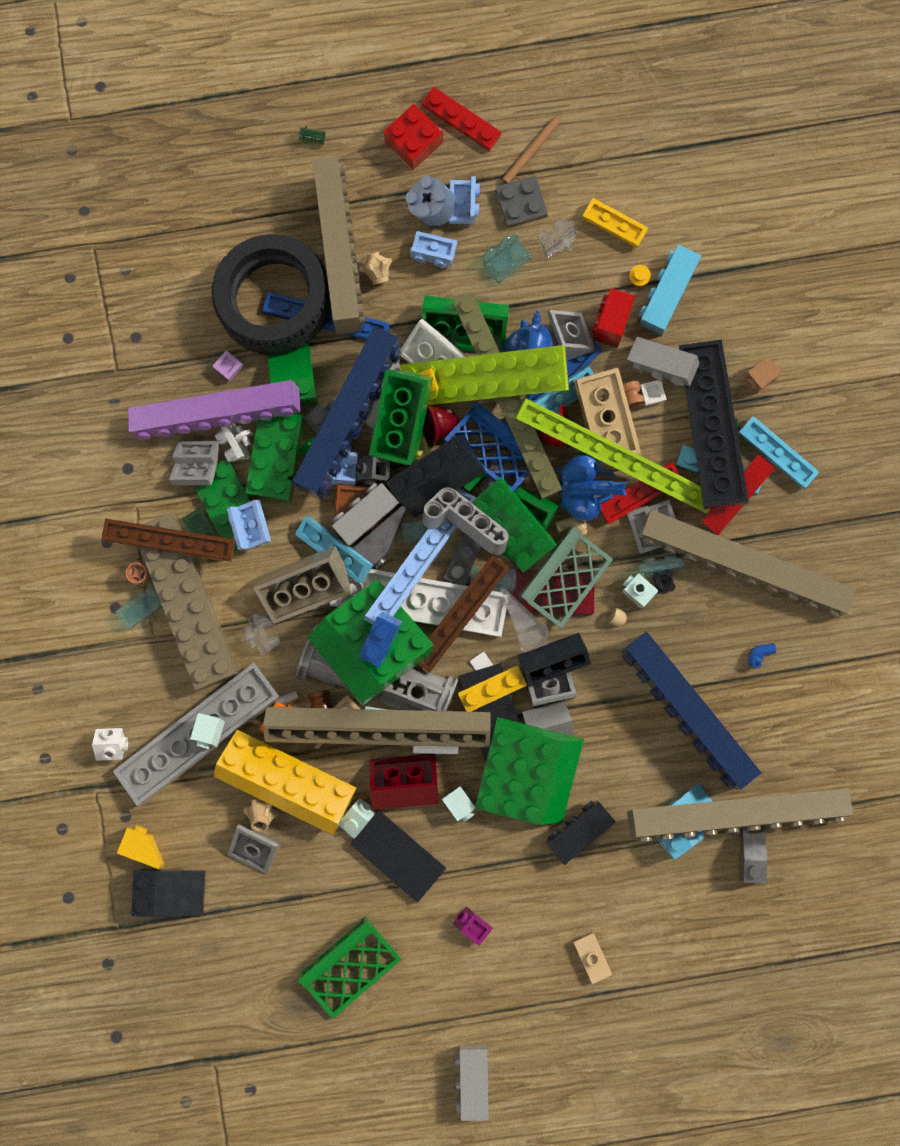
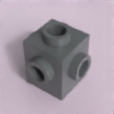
M369 454L366 455V458L357 459L356 481L365 482V486H372L375 483L378 486V483L389 480L390 460L370 456Z

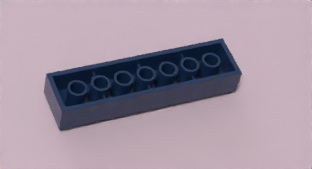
M376 326L373 327L293 479V483L298 490L320 501L323 496L327 497L332 488L330 483L333 477H338L342 469L340 464L343 458H348L352 450L350 445L353 439L359 437L362 431L360 426L363 420L369 418L372 412L370 407L373 401H377L381 395L380 388L383 384L385 370H390L393 363H397L401 357V346L397 336Z
M647 631L622 650L624 654L622 656L623 660L628 666L633 665L638 671L636 676L643 684L647 683L652 688L650 690L652 696L657 701L661 700L666 706L664 708L665 712L670 718L674 717L680 723L678 728L685 736L689 735L694 740L692 742L694 748L699 753L706 755L708 758L706 760L707 764L713 771H719L722 775L720 780L728 789L741 790L762 773Z

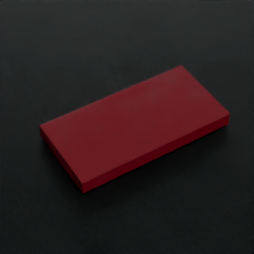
M520 569L508 570L507 594H509L507 613L540 614L528 603L518 598L519 594L537 572V569H527L524 573ZM562 570V572H571V571H574V570ZM590 572L578 573L580 586L588 585L591 581ZM575 574L563 575L565 588L576 586ZM551 576L548 580L549 590L560 589V576ZM595 584L573 614H594ZM544 586L541 591H545L546 586ZM577 589L565 590L566 602H575L578 598ZM562 591L550 592L551 605L563 604ZM538 594L533 602L540 607L548 606L547 594ZM564 606L553 607V614H564Z

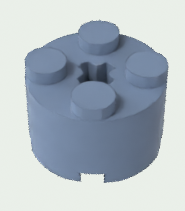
M422 177L411 187L405 197L410 212L427 226L445 224L451 219L455 211L454 194L439 179L434 177Z

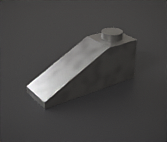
M401 506L353 548L373 564L371 569L376 568L378 570L387 562L386 558L391 551L407 513L404 506Z
M760 826L761 830L747 831V827L741 828L739 881L767 884L765 826Z

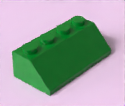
M424 296L421 319L426 321L459 350L475 352L453 305V301L456 299ZM477 301L501 353L506 339L509 305Z
M385 370L369 452L370 456L410 466L417 461L433 377L415 372Z

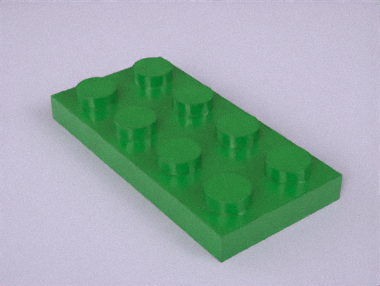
M225 459L217 463L212 485L193 486L219 536L234 539L233 529L228 520L227 508L239 507L251 501L245 494L246 491L231 462ZM236 544L234 547V552L239 550Z
M502 477L471 502L508 532L509 536L505 552L523 573L557 546L555 541Z

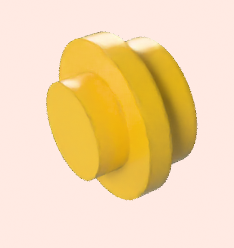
M643 265L633 267L629 274L631 283L639 287L646 285L651 277L649 269Z

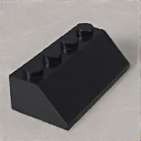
M458 435L386 483L396 500L414 517H417L424 512L426 503L441 489L448 487L457 491L484 474L486 470L465 436Z

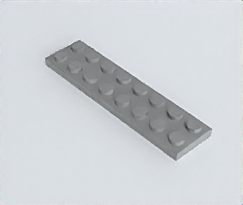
M252 663L113 770V772L136 806L140 807L217 748L210 746L209 749H204L196 746L197 742L190 739L198 713L217 717L225 721L218 743L219 746L235 734L236 730H240L266 710V707H270L281 697L258 666Z

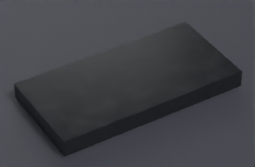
M501 663L459 675L462 688L466 690L502 673L503 669ZM510 694L472 711L490 712V744L497 717L519 722ZM480 747L484 760H487L490 747Z
M380 810L350 844L417 903L446 870V867Z

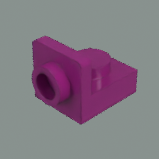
M467 906L458 913L453 923L461 933L478 946L481 945L493 929L491 925Z

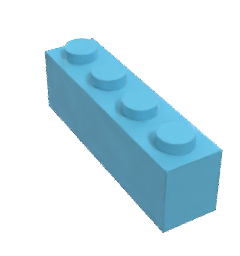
M678 245L675 251H670L666 262L669 264L666 269H661L657 280L660 282L657 288L652 287L647 297L650 299L648 306L643 305L638 315L641 318L640 326L662 336L702 255L681 245Z

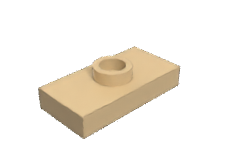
M593 932L573 941L592 984L612 976V972Z

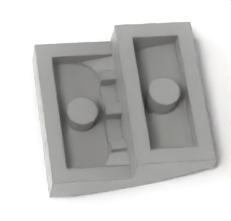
M178 441L172 456L175 465L169 478L171 484L212 485L218 460V441Z
M666 500L649 507L646 506L627 514L640 554L664 548L659 545H647L643 543V539L638 537L645 517L650 510L676 519L671 500Z

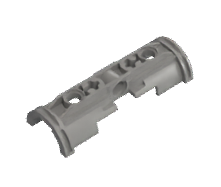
M307 640L298 664L296 677L306 680L308 676L333 687L339 685L347 688L315 647ZM412 668L400 677L401 684L407 686L408 681L412 683L408 687L407 695L403 694L405 689L397 688V690H393L394 686L391 684L383 690L380 702L401 710L446 711L459 679L453 676H449L446 679L423 669L417 670ZM415 686H421L424 689V695L420 699H415L411 695V690Z

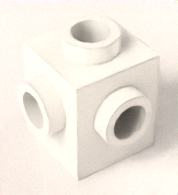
M122 728L95 730L92 747L96 761L123 759L124 750H128V738L124 737Z

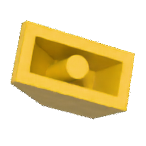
M135 825L134 828L128 827L117 854L157 869L163 868L164 861L153 835L147 833V828Z

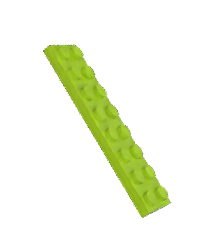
M565 345L400 365V371L415 373L433 369L439 389L430 392L429 405L569 390Z

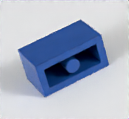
M384 612L379 614L359 658L380 667L385 662L403 621Z

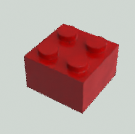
M414 103L383 131L385 143L413 170L443 143V131Z
M610 288L608 295H603L598 311L601 314H597L592 333H596L594 341L618 348L635 295Z

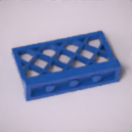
M478 402L471 407L467 415L443 441L446 443L458 435H464L468 441L467 435H478L480 444H470L472 449H481L482 458L478 459L483 463L482 465L486 470L484 474L493 482H496L501 477L504 479V475H514L515 484L512 487L509 485L513 491L530 474L528 469H517L516 461H524L509 426ZM469 419L477 424L478 430H467L466 422ZM490 434L494 438V443L484 444L482 435ZM484 448H495L497 457H486ZM499 448H508L511 451V456L501 457ZM512 461L513 470L503 471L502 462ZM486 462H497L499 471L489 470Z

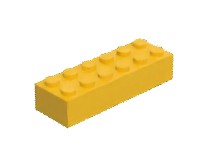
M236 730L216 763L214 772L215 778L266 803H270L272 806L332 835L336 832L356 790V787L239 730Z

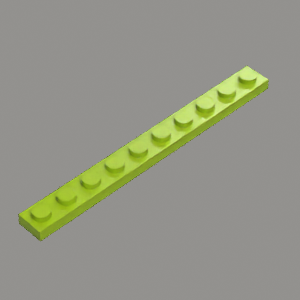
M524 398L515 419L708 514L710 509L704 510L699 485Z

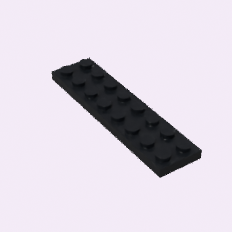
M722 339L679 345V350L697 355L700 363L691 385L684 386L704 510L748 504L749 500Z

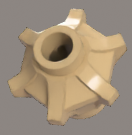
M379 252L366 255L367 260L364 265L359 267L360 271L372 280L373 285L388 281L389 266L392 263V259L379 255Z
M254 799L249 807H244L243 813L249 818L253 831L265 832L268 830L271 821L278 816L279 810H275L270 803Z

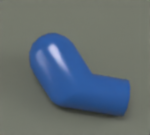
M775 644L755 646L748 656V664L752 668L761 667V662L765 655L776 654Z

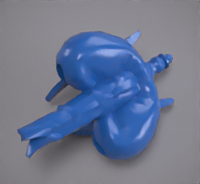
M539 310L533 314L532 324L529 325L525 320L521 321L520 329L514 331L507 338L502 352L553 346L549 330L544 324L539 325L541 322V312Z
M577 455L571 458L564 467H555L556 471L561 472L560 486L562 491L560 493L563 503L559 505V508L565 507L575 519L591 521L599 515L601 502L612 498L614 495L626 496V490L623 489L627 484L626 481H593L596 474L613 477L616 474L599 470L597 460L589 455ZM594 495H604V496H602V497H595Z

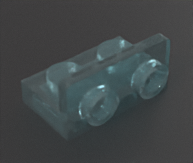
M517 233L512 236H506L500 242L501 245L495 249L490 248L484 254L483 266L498 284L532 259L531 254L519 241Z

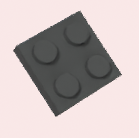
M536 175L495 187L507 229L548 217Z

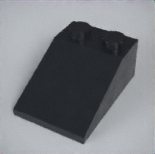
M134 870L131 916H203L206 870Z

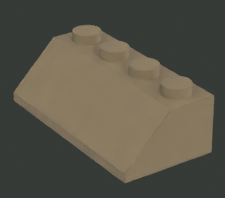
M335 546L261 575L253 587L273 624L351 594L346 566Z

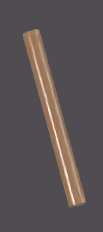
M555 116L503 177L502 180L505 184L510 183L560 124L561 121L558 117Z

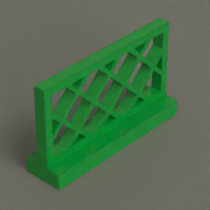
M366 916L299 973L298 982L312 994L330 1017L334 1019L402 959ZM373 932L378 938L377 947L364 946L365 938ZM351 950H361L360 962L347 961L348 953ZM364 950L377 951L376 963L363 962ZM380 951L390 952L394 959L388 964L379 963ZM334 965H344L343 977L330 976V968ZM347 965L360 966L359 978L346 977ZM362 967H375V975L372 978H362ZM316 980H327L326 992L316 991L311 985ZM329 980L343 981L342 993L328 992ZM345 981L358 982V990L354 993H344ZM328 996L341 997V1005L334 1011L327 1004Z

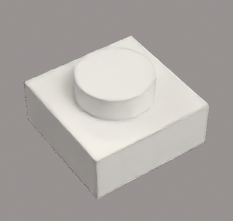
M661 380L640 384L645 407L666 402L667 399Z

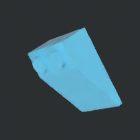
M698 783L667 806L712 802V800ZM696 832L695 837L682 838V834H676L674 839L660 840V836H656V838L668 855L676 860L705 836L703 832Z

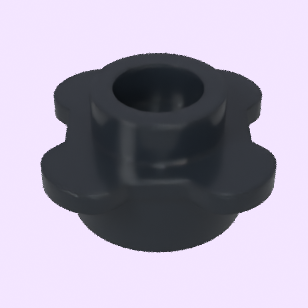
M667 570L664 573L659 574L656 572L652 575V580L655 581V588L658 590V594L667 590L670 592L675 590L676 585L673 583V572Z

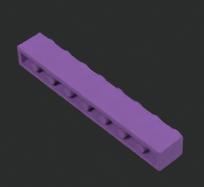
M292 380L131 407L128 408L129 433L138 440L144 441L149 440L150 437H168L174 433L187 434L192 430H209L211 427L216 426L229 427L234 423L247 424L252 420H270L276 416L289 417L294 413H300L299 388Z

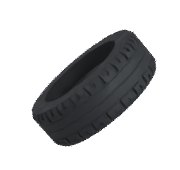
M266 234L247 239L232 248L224 256L213 277L211 294L217 317L228 335L235 342H238L240 346L247 350L251 349L252 352L277 355L297 350L317 336V333L322 330L325 321L329 317L331 300L325 268L320 258L317 257L316 253L309 246H306L305 243L300 242L298 239H293V237ZM272 264L288 265L299 270L307 282L308 298L302 309L293 318L274 326H260L250 323L242 316L237 306L236 296L239 287L249 274L263 266Z

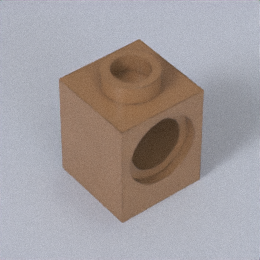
M767 357L749 370L744 378L748 388L752 391L755 390L758 394L778 379L782 373L772 360Z

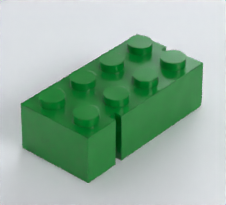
M303 415L276 416L270 420L258 419L245 492L249 498L287 504L292 503L294 491L292 481L297 473L299 450L305 425Z

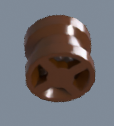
M329 690L307 694L312 704L310 708H332V703L328 699L330 695Z

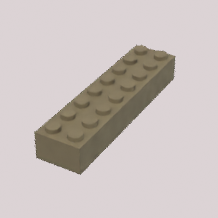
M338 155L312 158L332 316L337 335L362 332L365 316L362 306L363 301L344 164L339 163Z
M173 512L143 524L183 531L178 516ZM139 547L194 689L202 691L239 674L238 668L194 557L192 555Z

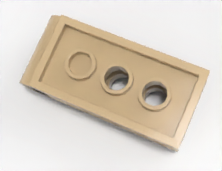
M619 368L609 369L573 380L585 428L641 456ZM600 389L605 392V398L602 401L597 399V392ZM606 410L611 413V418L608 422H605L602 418ZM597 460L599 470L608 472L616 470V468Z

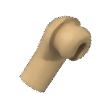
M569 517L555 522L558 532L575 527L583 536L587 534V525L584 521Z

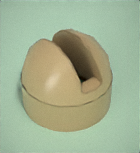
M614 608L609 618V624L617 627L624 625L627 621L625 612Z

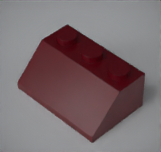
M435 754L370 759V794L373 810L439 804Z

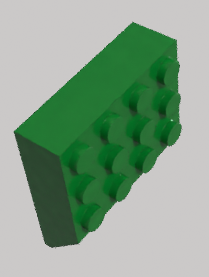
M379 579L328 614L307 637L362 706L431 655L434 644L401 606L394 617L403 621L385 662L380 667H377L359 658L373 626L364 619L365 615L385 589V586Z
M497 717L475 809L539 825L562 823L584 739Z

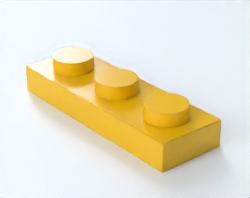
M592 198L582 216V219L636 248H638L648 231V227Z
M517 665L459 692L458 695L466 712H472L527 686Z

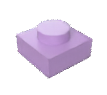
M226 350L212 367L230 382L243 367V364Z

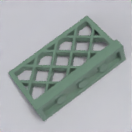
M571 527L519 594L518 598L528 603L561 629L613 559L580 534L579 530ZM579 540L586 545L587 554H575L574 546ZM599 555L606 561L600 568L593 569L591 556ZM587 556L589 569L578 570L576 558ZM572 558L574 571L562 572L561 563L564 559ZM590 572L591 581L588 585L580 586L578 573ZM575 574L576 586L565 588L563 575ZM551 576H560V589L549 590L548 580ZM544 586H546V590H545V591H541L542 588H543ZM577 589V600L567 603L565 590ZM562 591L563 604L551 605L550 592ZM546 593L548 606L540 607L533 600L538 594ZM564 606L565 615L559 622L553 617L552 608Z

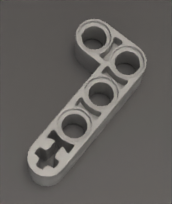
M448 487L443 488L424 506L422 522L428 529H436L448 519L493 555L504 553L508 542V532L456 490Z

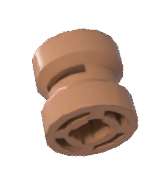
M639 381L623 384L629 408L645 403L643 395L639 394L641 389Z
M134 562L126 568V578L133 584L144 586L150 582L151 576L147 566Z

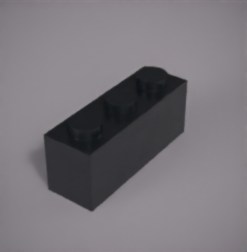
M579 633L517 655L529 687L591 665L588 650Z
M592 800L581 808L584 811L578 817L575 815L571 816L565 822V828L561 831L556 829L547 837L549 841L546 844L563 865H566L616 823L599 801L595 803Z

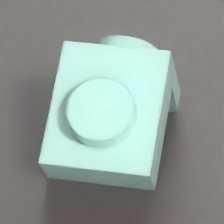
M359 799L342 818L339 826L355 839L376 814V811L367 802Z

